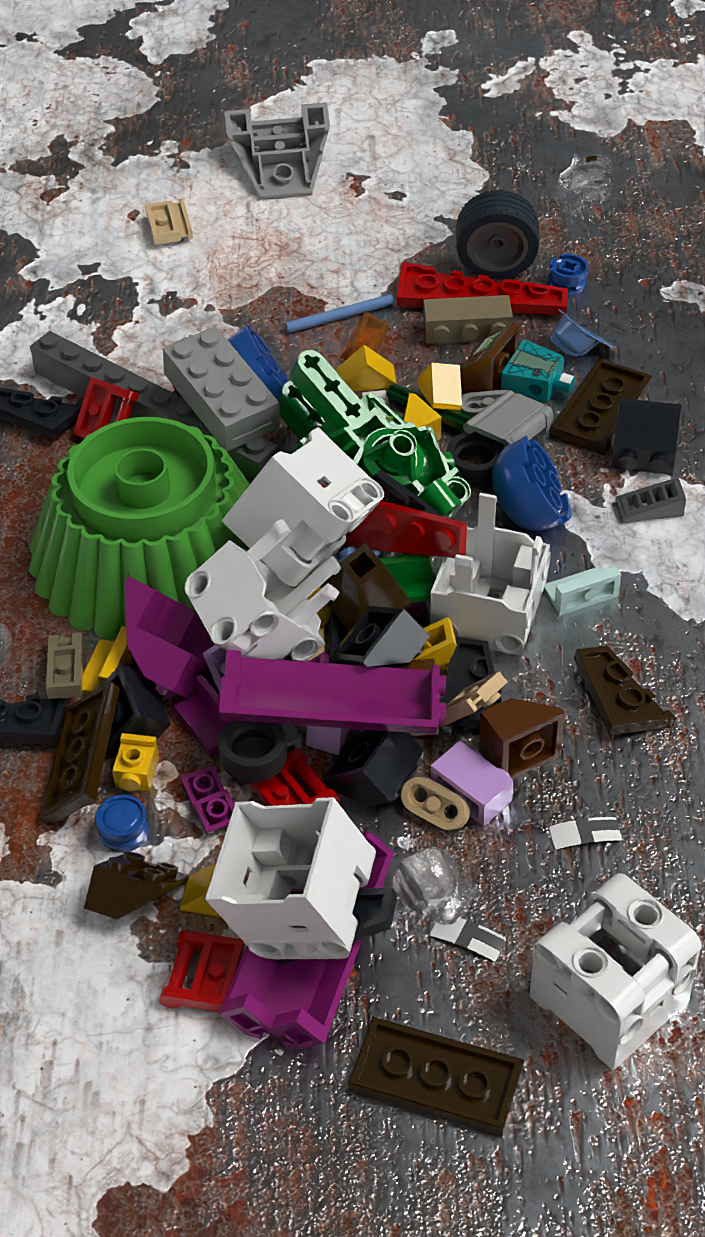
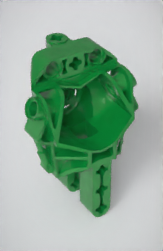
M305 350L298 356L290 373L291 381L284 384L277 397L279 416L300 439L294 452L300 449L309 438V433L319 427L370 478L382 471L379 468L382 467L387 472L397 473L398 476H390L444 517L450 519L461 509L470 497V486L455 467L452 454L448 451L440 452L431 427L417 428L413 422H405L401 419L402 416L385 405L381 397L376 396L372 392L359 399L319 352Z

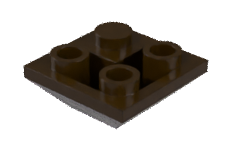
M366 543L339 563L341 566L339 572L336 575L333 574L327 584L329 583L335 587L340 593L334 601L330 600L326 605L348 632L369 606L406 610L412 605L411 600L389 570Z
M124 852L122 855L110 857L109 860L94 865L84 909L118 920L186 884L190 875L178 872L179 868L173 864L158 862L156 865L145 861V856L142 854Z

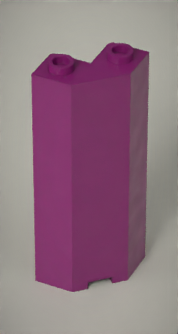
M227 650L225 676L221 680L219 715L221 720L436 735L438 724L445 725L446 703H440V697H445L446 676L440 675L439 665H433L432 671L244 658L241 651Z
M366 832L362 835L375 848L376 854L368 884L364 887H359V889L382 888L394 852L382 843L379 837ZM291 889V892L304 891V890H303V889ZM363 938L353 941L349 957L299 959L281 966L274 959H267L254 954L246 946L219 1015L248 1036L261 1039L263 1033L285 1038L284 1046L300 1050L324 1044Z

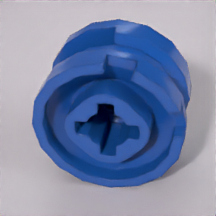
M560 254V258L556 259L554 257L550 261L547 283L549 286L568 288V295L576 294L586 286L589 265L585 259L578 255Z
M117 795L105 800L98 807L96 824L100 841L104 847L111 851L113 849H120L124 853L139 848L147 840L149 827L146 809L139 799L130 795Z

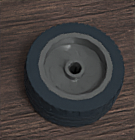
M504 190L486 191L469 200L462 207L456 223V249L458 257L465 268L477 276L479 274L487 275L490 279H508L527 270L537 256L540 243L539 221L535 209L531 206L530 202L519 196V194Z

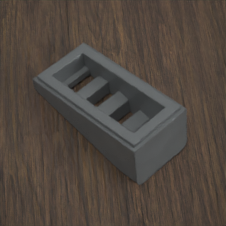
M672 479L616 496L615 502L622 523L684 516L686 496L680 480ZM634 504L635 509L630 510L629 505Z

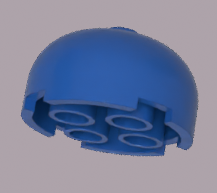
M246 326L231 335L227 340L277 399L282 387L289 380L283 369L280 370L277 362L270 354V349L251 326Z
M525 436L501 450L493 463L492 485L495 496H497L496 504L502 512L504 511L516 525L532 532L548 531L569 521L572 516L568 494L560 495L562 488L557 478L559 473L546 451L535 439L529 442L528 437Z

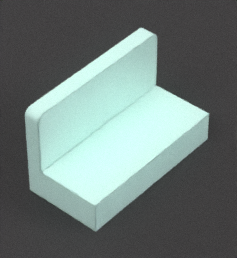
M599 566L546 583L544 592L558 614L563 615L618 597L621 573L616 566L606 569Z

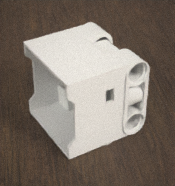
M317 427L309 433V438L294 453L287 454L280 451L272 456L226 514L222 522L251 548L274 527L273 524L283 519L291 532L261 560L283 583L295 587L302 583L330 556L336 554L346 542L345 534L352 532L383 499L384 491L375 480L371 479L354 460L348 457Z
M334 797L316 798L312 804L263 806L253 801L236 802L205 900L224 919L230 929L245 942L249 950L260 957L267 959H344L349 957L358 924L357 919L352 914L358 889L368 884L376 850L368 843ZM248 869L250 873L245 886L243 881ZM291 889L304 890L303 894H290Z
M616 873L591 895L589 908L570 924L559 922L534 943L529 997L541 1008L550 1010L591 1045L598 1058L614 1071L689 1001L693 981L697 974L696 967L702 944L695 931L629 877L622 873ZM606 935L617 945H624L646 965L631 977L623 970L620 964L598 947L596 943ZM589 969L593 974L586 973L583 970ZM555 983H556L561 989H563V990L567 993V995H566L563 991H561V990L555 985Z

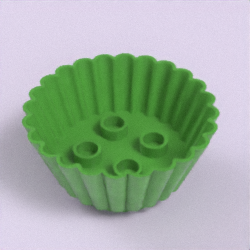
M136 417L113 422L96 430L92 434L87 435L80 444L74 445L69 449L67 457L59 461L55 475L52 477L29 546L32 556L28 570L33 577L37 578L35 592L40 597L49 599L51 613L57 616H69V623L73 628L78 630L94 628V632L98 637L109 640L116 639L121 627H126L125 581L128 576L195 610L185 592V583L190 574L201 567L229 540L246 552L250 549L222 522L226 514L249 487V482L228 452L218 444L216 439L210 435H203L197 427L187 426L181 422L160 417Z

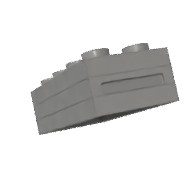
M216 326L195 335H189V337L182 338L174 344L163 348L165 376L226 451L279 428L278 400Z

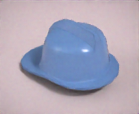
M558 309L562 316L554 328L550 340L564 353L570 356L585 355L600 342L615 349V346L579 326Z

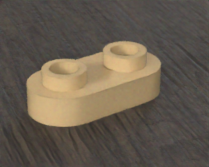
M414 777L409 779L402 788L401 799L404 806L412 813L439 828L457 830L467 823L470 816V807L466 799L426 777ZM422 789H425L427 792V798L424 802L419 798V793ZM452 805L457 808L455 818L449 815V809Z

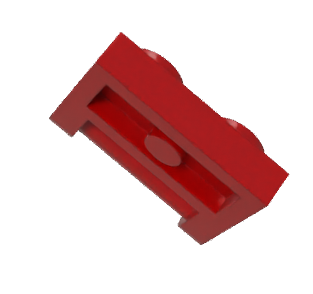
M90 377L73 434L85 438L87 435L108 425L118 396L122 397L115 422L128 419L133 402H137L139 393Z
M300 749L287 753V761L283 769L273 778L262 782L249 783L266 806L312 804L316 798L334 797L338 804L340 802L339 795L333 789L327 788L308 765L307 756ZM288 771H296L315 796L309 798Z
M188 930L181 931L176 941L178 951L167 986L162 988L159 1002L163 1006L173 1009L183 1006L219 1013L243 956L245 943L242 939ZM201 950L202 953L191 989L182 988L192 953Z

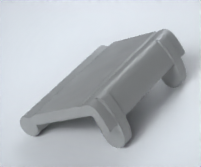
M508 390L464 423L463 429L468 434L475 431L504 444L503 448L525 436L528 437V440L536 434L544 436L550 429V423L553 422V412L551 407L547 405L545 406L540 402Z

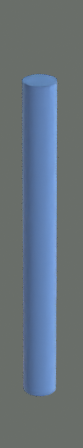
M391 294L285 322V329L289 334L394 305V300Z

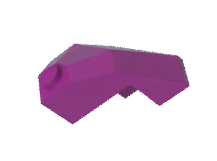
M128 576L125 581L127 646L144 677L156 683L153 689L170 698L173 697L174 693L187 698L197 692L196 676L202 674L211 684L214 679L203 653L213 647L215 643L211 640L198 613Z

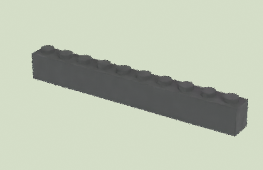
M48 331L30 345L35 373L84 398L90 377H94L139 393L137 402H133L129 418L160 417L171 419L187 426L197 427L203 435L214 437L184 398L51 331ZM119 396L117 398L113 410V413L116 415L118 413L122 400V397ZM258 437L227 452L249 484H251L271 457L278 453V445Z

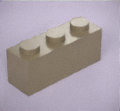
M509 295L424 299L423 302L426 344L483 341L486 336L512 324L513 321Z

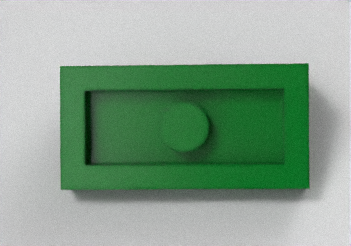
M409 554L380 558L381 562L386 566L412 603L431 600V590L436 580L431 556Z

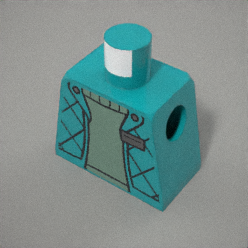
M523 339L502 372L501 390H512L514 393H519L537 402L546 403L549 402L556 389L571 393L576 377L563 373L564 358L562 355Z

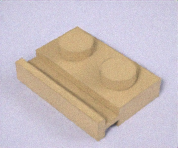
M179 199V203L173 204L172 201L145 204L154 245L170 244L181 241V237L187 236L189 239H193L192 228L183 199Z
M498 671L466 687L446 705L445 725H439L444 727L465 716H470L481 707L487 708L500 698L501 695L498 691L508 681Z

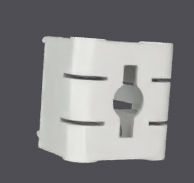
M480 493L478 526L474 528L467 527L466 554L464 556L456 554L455 558L444 557L431 590L430 625L449 617L455 637L488 641L489 649L500 651L508 655H517L524 649L548 577L551 552H549L550 544L543 543L540 536H536L535 541H533L526 533L495 527L497 496ZM489 591L502 592L500 599L488 597Z
M281 519L273 524L274 527L247 552L229 540L201 567L190 574L185 583V592L209 633L211 640L223 649L241 651L244 658L305 662L313 657L325 644L319 634L321 620L316 612L330 600L334 601L340 592L328 583L310 600L307 597L333 574L336 575L341 566L332 555L296 588H291V586L283 583L267 565L259 561L291 532L286 522Z

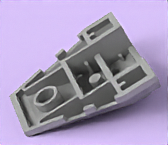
M327 102L302 104V117L251 121L250 109L224 111L227 137L260 199L313 194L330 128Z

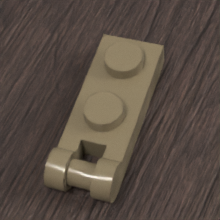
M82 632L72 633V637L62 638L59 635H49L46 693L48 699H66L82 696L84 652Z

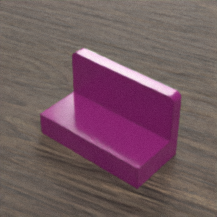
M200 674L195 677L197 693L173 705L177 718L209 758H212L219 754V734L224 725L231 720L220 719V696L204 676Z

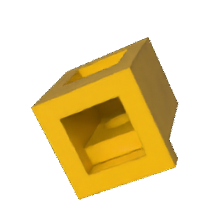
M122 733L120 737L121 744L112 770L115 788H122L127 791L150 792L160 759L157 739L151 736Z

